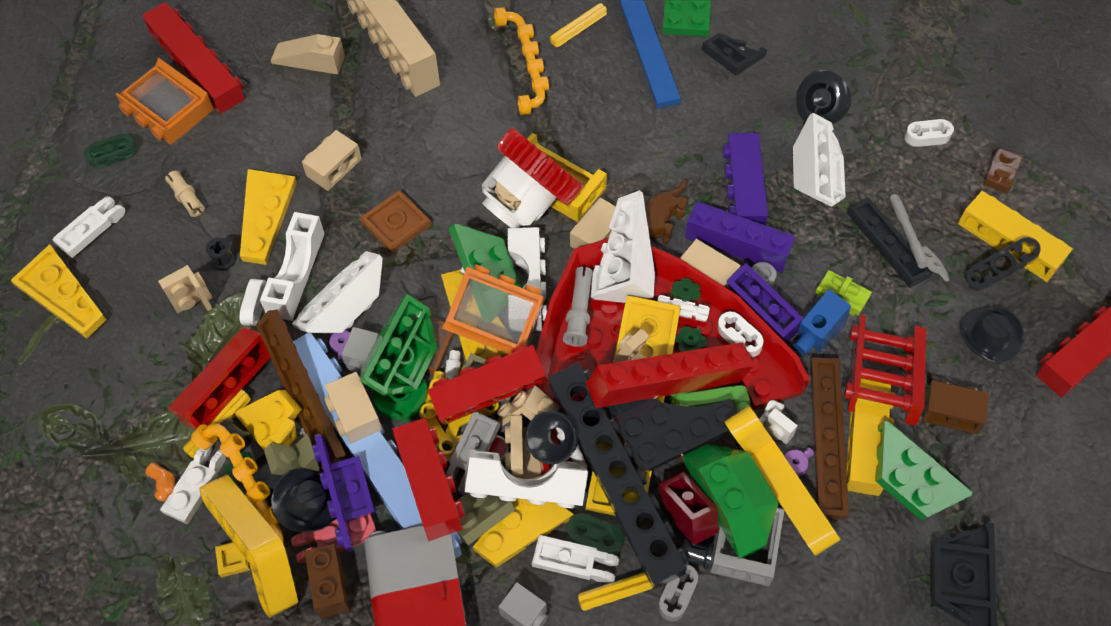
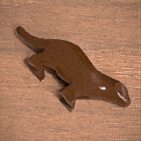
M683 179L675 189L658 193L647 202L645 211L650 240L663 238L664 244L668 245L672 238L670 233L674 226L669 223V218L676 214V218L681 220L687 209L688 199L684 197L679 198L686 188L687 179Z

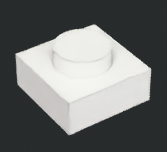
M776 408L768 415L764 426L771 437L781 440L785 444L793 438L797 429V425Z

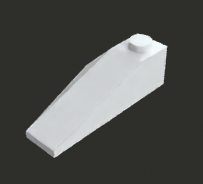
M639 190L618 198L609 225L612 231L608 242L602 245L601 251L604 254L600 266L596 265L593 271L591 298L625 303L627 296L642 299L654 297L655 271L643 193Z

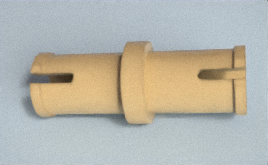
M179 171L170 172L169 175L173 180L169 176H166L165 180L175 192L176 200L185 206L191 217L201 215L198 208L204 212L205 207L196 197L194 188L186 183Z

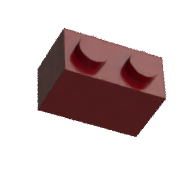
M684 472L659 484L661 509L693 545L719 532L718 507Z

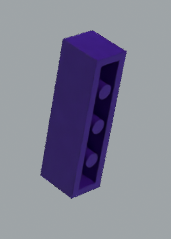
M729 133L727 143H723L722 148L723 158H727V164L724 166L725 179H729V184L726 186V197L731 199L728 212L766 226L768 212L759 133Z
M698 201L687 221L685 234L686 239L692 241L698 239L711 248L752 263H769L780 273L785 268L795 240V236Z

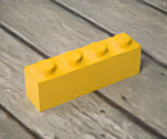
M981 191L965 209L958 223L998 251L1025 237L1036 239L1041 247L1039 257L1024 268L1046 282L1051 279L1073 250L1062 240L1049 234L1040 226L1032 223L1017 211L1010 209L984 191ZM1024 244L1020 253L1015 255L1014 250L1010 251V253L1014 255L1016 262L1019 264L1021 262L1018 258L1023 254L1027 253L1029 257L1032 256L1033 246L1027 247Z
M861 379L860 387L895 394L891 392V385ZM858 398L854 411L850 412L846 460L848 491L879 496L884 488L876 482V468L878 467L877 447L881 446L882 432L878 431V426L885 420L894 425V419L889 417L890 409H893V406Z

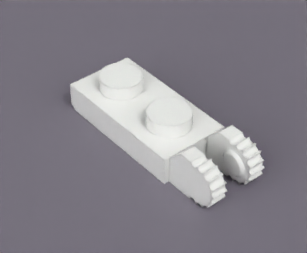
M107 196L94 206L89 207L53 238V241L73 258L112 225L111 223H117L124 216L125 208L121 205L114 206V200Z
M211 446L207 450L200 448L197 450L194 461L190 462L174 487L173 493L169 495L161 507L162 513L185 524H189L203 502L199 487L216 480L219 476L218 472L222 468L223 463H225L226 456L221 450L216 451L210 460L209 468L205 467L204 464L208 460L213 447Z
M540 535L532 567L587 580L591 578L597 582L610 584L614 582L615 575L607 571L594 569V561L608 566H617L619 557L597 551V548Z

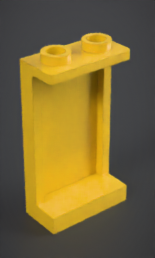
M532 133L527 139L582 184L583 189L570 205L564 204L558 198L550 205L555 210L579 222L605 191L607 173L598 169L594 175L539 145L537 143V135Z

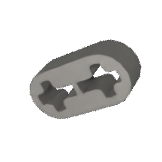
M686 564L685 566L687 568L686 573L689 575V581L692 583L686 582L683 590L678 589L680 578H677L666 584L658 606L659 613L668 621H677L682 618L695 591L698 573L691 565ZM674 595L679 597L677 607L680 610L674 609L673 613L667 611L668 605L665 602L670 603Z

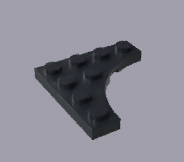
M651 398L607 406L606 409L609 417H613L620 430L619 436L623 443L626 442L633 455L632 460L636 468L641 469L643 475L730 433L724 421L738 413L731 399L707 406L684 407Z

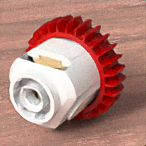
M511 128L497 144V149L505 156L482 183V192L487 196L482 204L512 229L519 228L521 225H530L533 221H537L556 198L564 204L570 205L580 194L583 186L514 128Z

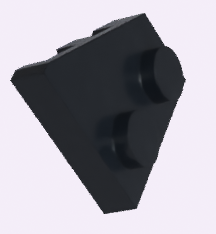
M720 33L703 42L701 48L703 52L735 76L763 59L767 52V49L760 47L759 51L745 47L747 42L732 39Z

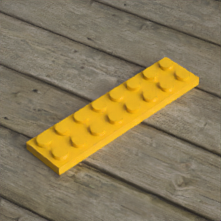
M627 296L615 357L621 350L618 345L622 339L629 333L632 336L641 329L650 336L639 352L643 357L648 358L672 354L681 306ZM665 396L657 397L656 400L664 402ZM605 409L604 411H605V413H606L608 419H610V417H609V415H608V413H607V411H606V409ZM617 434L621 444H623V441L621 440L619 434ZM605 441L597 446V449L603 452L609 451L612 448V445ZM631 459L630 461L634 469H637L633 460ZM617 466L612 468L609 473L614 477H621L626 471L622 467ZM592 471L585 510L615 516ZM652 471L644 474L647 484L643 486L647 493ZM628 492L623 496V500L632 504L639 500V496L634 492Z

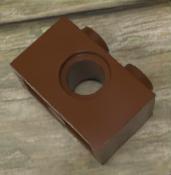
M335 544L304 551L313 607L320 619L349 612L350 606L341 556Z

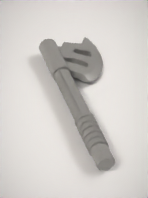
M897 194L891 195L892 207L898 221L901 223L918 267H928L931 271L940 274L945 281H949L946 268L939 258L927 246L924 245L922 247L918 241Z

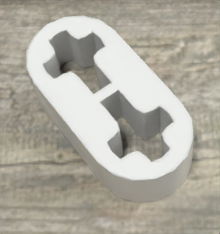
M943 119L913 122L907 128L905 140L914 147L945 144L949 142L954 127L949 121Z
M249 280L240 309V323L242 325L256 326L259 322L263 310L260 298L266 286V280Z
M726 312L721 315L718 322L719 334L729 344L743 342L745 346L746 340L749 342L755 340V347L750 345L748 347L745 346L750 357L759 355L763 345L762 335L735 312ZM726 322L728 324L736 323L735 329L732 327L726 329Z

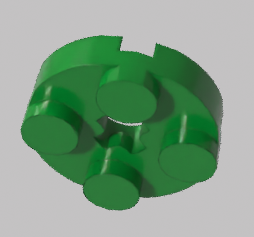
M422 378L417 390L405 393L406 396L403 398H396L395 394L383 396L372 389L373 402L382 416L395 421L409 422L420 413L421 407L426 404L428 388L424 378Z

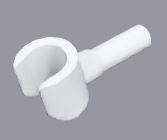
M775 400L769 401L764 413L759 418L761 423L764 424L768 415L775 408L782 413L784 405Z

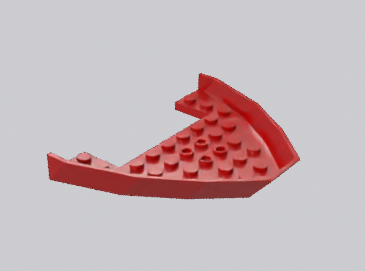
M609 238L574 248L550 299L536 350L547 379L548 376L578 362L583 371L588 369L590 373L594 372L598 365L613 363L625 303L591 298L592 279L587 308L590 323L586 326L585 333L588 337L587 344L580 347L570 346L563 341V335L567 332L568 326L566 315L572 307L576 269L583 267L582 274L584 277L586 267L594 271L596 265L600 266L604 254L601 248L603 243L608 242ZM651 246L655 271L654 297L647 300L657 301L660 295L674 300V297L671 295L673 282L689 278L693 283L700 285L699 292L701 293L699 300H690L689 302L695 303V306L698 307L699 304L705 305L710 309L706 322L695 320L696 317L693 316L691 319L679 316L676 336L679 335L682 327L687 326L692 330L694 328L701 330V335L707 339V344L704 348L729 345L718 332L719 318L726 312L739 314L762 335L763 345L761 352L755 357H750L754 367L740 381L741 385L747 388L753 410L766 407L771 400L781 402L805 393L810 379L798 355L737 294L682 259ZM726 322L725 328L728 329L732 327L735 329L736 323L733 322L732 324H728ZM746 340L745 346L752 345L755 347L756 341L752 340L749 342ZM675 342L673 347V353H679V345ZM549 381L536 386L558 404L549 386ZM576 393L572 396V399L577 402L583 401L586 398V395L583 393ZM554 428L550 434L551 440L554 444L560 445L562 443L557 437L558 432L556 428ZM579 445V448H580V450H581V452H582V454H583V456H584L583 458H584V460H585L587 466H590L589 463H588V461H587V459H586V457H585V455H584V453H583V451H582V449H581V447H580V445ZM571 457L566 460L567 462H573ZM539 462L543 475L553 466Z

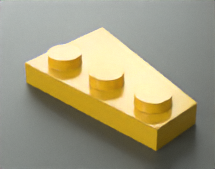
M517 498L516 501H511L515 511L484 533L474 544L473 550L497 568L525 550L526 546L536 541L540 535L547 536L562 523L572 520L574 514L554 502L537 505L530 503L528 499Z

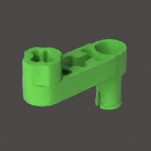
M730 386L693 393L690 391L668 395L670 404L684 407L707 406L731 399L736 410L739 412L751 404L745 386Z

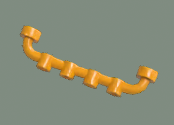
M504 7L494 8L496 27L506 26L507 21H512L517 26V34L522 43L523 56L527 61V71L532 79V89L536 94L534 99H530L529 95L518 96L520 115L531 114V109L543 104L545 91L549 90L547 76H540V73L544 72L542 59H535V56L539 54L537 41H530V38L534 37L532 24H526L523 17L517 13L506 12Z
M220 424L200 425L191 434L193 443L198 448L207 450L217 441V436L222 443L220 450L226 457L230 458L234 466L232 470L234 477L243 483L247 491L245 496L283 543V535L278 525L280 522L275 517L272 506L269 508L265 501L270 495V489L264 482H255L252 474L258 469L256 462L249 457L243 459L240 450L245 446L243 438L235 433L230 434Z

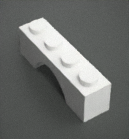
M294 212L286 232V252L282 267L275 278H268L260 298L265 313L268 310L278 309L282 319L293 320L325 234L319 216Z
M539 227L508 228V253L513 266L523 270L529 278L526 284L540 289V295L546 298V282H541L540 276L546 275L545 259L540 260V253H545V237L539 238ZM509 295L510 332H522L533 303L514 295ZM542 305L533 331H542V321H545L547 313L546 305Z
M469 450L465 492H469L471 496L477 498H486L488 495L499 496L504 501H516L517 498L528 499L530 503L537 505L554 502L560 507L574 508L575 505L583 506L588 471L584 463L564 461L559 464H553L547 473L538 478L521 479L511 475L503 467L498 453Z

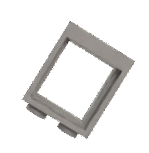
M777 508L771 526L765 564L722 554L725 534L719 525L710 573L770 586L774 578L784 509Z

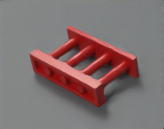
M860 315L858 324H852L849 340L853 341L850 382L847 381L844 391V398L848 399L847 411L853 412L857 399H864L901 407V411H905V423L917 426L925 401L926 328L915 326L912 336L903 338L865 330L866 316ZM864 341L903 348L904 352H908V354L904 357L863 348ZM862 359L902 367L903 371H907V374L901 376L863 368ZM861 379L902 387L906 394L900 396L860 387Z

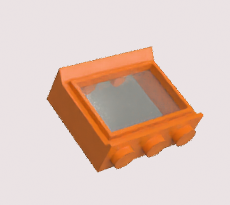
M159 57L152 69L120 94L116 93L120 102L118 106L126 116H133L142 128H149L158 140L161 141L163 139L170 145L214 110L206 91Z
M475 265L474 269L466 267L442 329L508 355L512 354V349L520 345H527L545 297L540 295L541 290L527 284L524 289L515 286L516 280L504 275H500L499 279L489 275L491 270Z

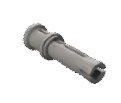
M583 267L576 269L572 307L566 315L568 326L567 332L563 335V341L570 346H584L588 340L585 333L586 326L590 323L587 308L593 271L586 267L584 277L582 274Z

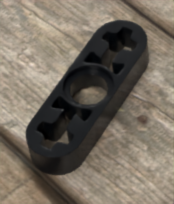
M1031 237L1022 238L972 266L967 272V284L974 290H983L1034 262L1039 257L1041 251L1039 242ZM1025 244L1027 247L1033 246L1032 256L1029 257L1027 253L1023 254L1018 258L1021 263L1017 264L1014 255L1010 251L1014 250L1016 255L1022 251V245ZM1000 257H1006L1011 261V267L1006 271H1000L996 268L995 261ZM990 264L991 271L996 277L992 278V274L989 273L984 277V283L981 284L979 281L973 282L974 272L977 271L979 274H983L988 271L985 265Z

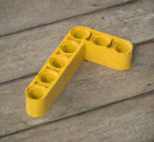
M748 405L724 421L744 451L750 453L772 492L813 554L817 556L841 539L751 407Z
M228 475L200 486L199 491L205 506L249 562L258 598L266 615L270 618L298 604L287 554L282 541Z

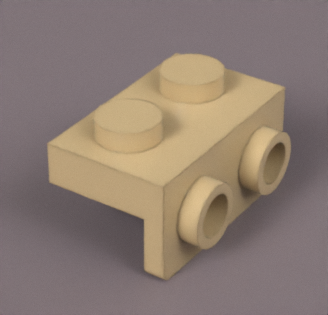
M522 415L510 416V426H505V442L511 443V453H505L506 470H511L512 475L517 478H538L541 476V466L527 447V427H523Z

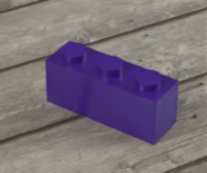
M747 263L726 281L729 288L786 344L799 332L800 323L804 318Z

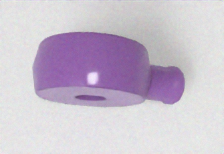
M345 330L342 333H333L329 341L331 350L338 355L337 362L344 363L341 354L350 336V332Z
M807 448L804 452L791 450L784 457L797 476L800 477L808 470V459L814 456V451L811 448Z

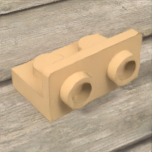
M188 265L158 281L177 314L192 308L199 301H202L207 311L213 309L208 301L213 297L207 289L204 280L199 272L193 274Z

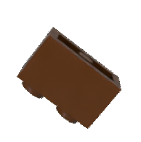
M932 380L925 392L921 422L978 435L986 424L989 393L982 392L974 387L964 388L952 385L947 381Z

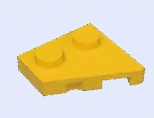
M277 390L237 410L235 415L253 435L259 445L265 449L270 444L269 438L286 418L294 421L301 411V407L286 390Z

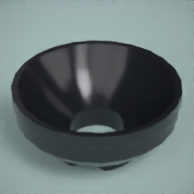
M545 411L536 415L530 421L526 430V444L529 452L539 462L551 465L559 464L566 461L575 452L578 445V431L575 423L566 414L558 411ZM554 428H560L564 432L565 438L560 445L554 444L551 440L550 434Z

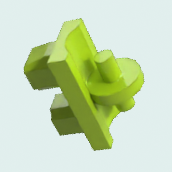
M828 270L816 289L815 294L819 295L821 299L827 290L830 289L851 305L849 314L854 316L861 313L872 292L852 282L854 277L848 275L847 278H844Z

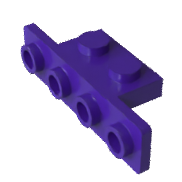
M321 434L315 435L317 444L312 445L316 461H321L324 472L320 473V479L324 490L329 489L332 500H328L327 504L331 517H337L339 528L335 529L338 544L339 546H344L350 552L355 549L347 522L376 512L360 457L356 456L331 464L325 439Z

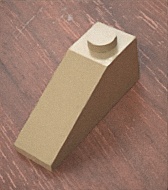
M316 34L278 43L271 58V63L339 74L345 54L341 38Z

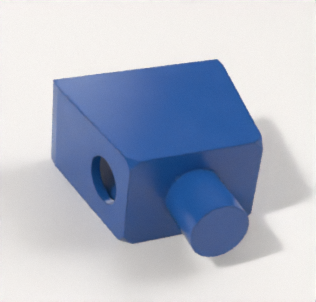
M828 289L800 323L799 338L793 344L794 348L802 355H806L812 348L821 352L846 326L851 305Z

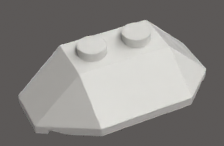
M812 113L809 115L793 146L794 188L832 207L845 198L844 157L839 142L832 132L834 130L832 123Z
M365 251L358 260L342 270L303 308L292 325L308 333H342L350 328L354 320L362 312L368 310L372 302L379 296L383 258L379 254Z

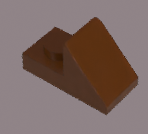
M997 146L983 185L1008 193L1024 155Z

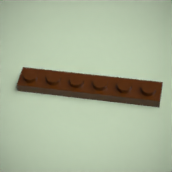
M278 309L268 310L256 326L285 390L301 407V411L297 416L305 434L309 435L312 445L317 444L315 435L321 434L325 439L331 464L339 462L345 456L342 444L334 432L331 421L321 404L319 395L308 376V371L301 361L297 348L288 333L286 324L282 320ZM319 461V464H320L321 469H322V471H323L324 469H323L322 462Z
M812 357L810 372L817 505L826 519L847 520L849 517L840 359Z

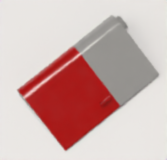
M423 525L390 533L376 531L369 534V538L364 540L374 626H466L452 534L428 542Z

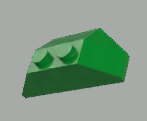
M408 294L403 297L383 326L361 368L360 381L383 396L411 393L417 390L437 349L434 328L430 320V308Z
M706 444L682 455V460L697 486L718 507V523L738 559L764 548L779 502L750 453Z

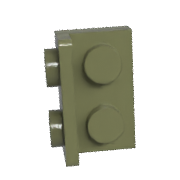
M468 492L458 499L461 502L465 517L460 519L463 530L457 533L461 540L470 545L515 511V508L511 501L501 500L499 496L488 495L486 498H477L471 496Z

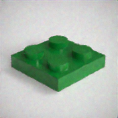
M665 0L662 34L708 37L711 0Z

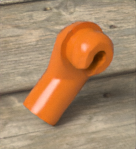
M151 463L147 467L145 474L156 481L157 490L154 493L155 498L165 502L169 495L173 493L175 477L171 472L158 464Z

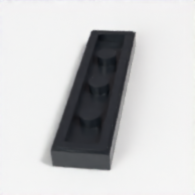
M870 198L848 208L847 214L909 288L931 277L933 272L928 267H918L908 242Z

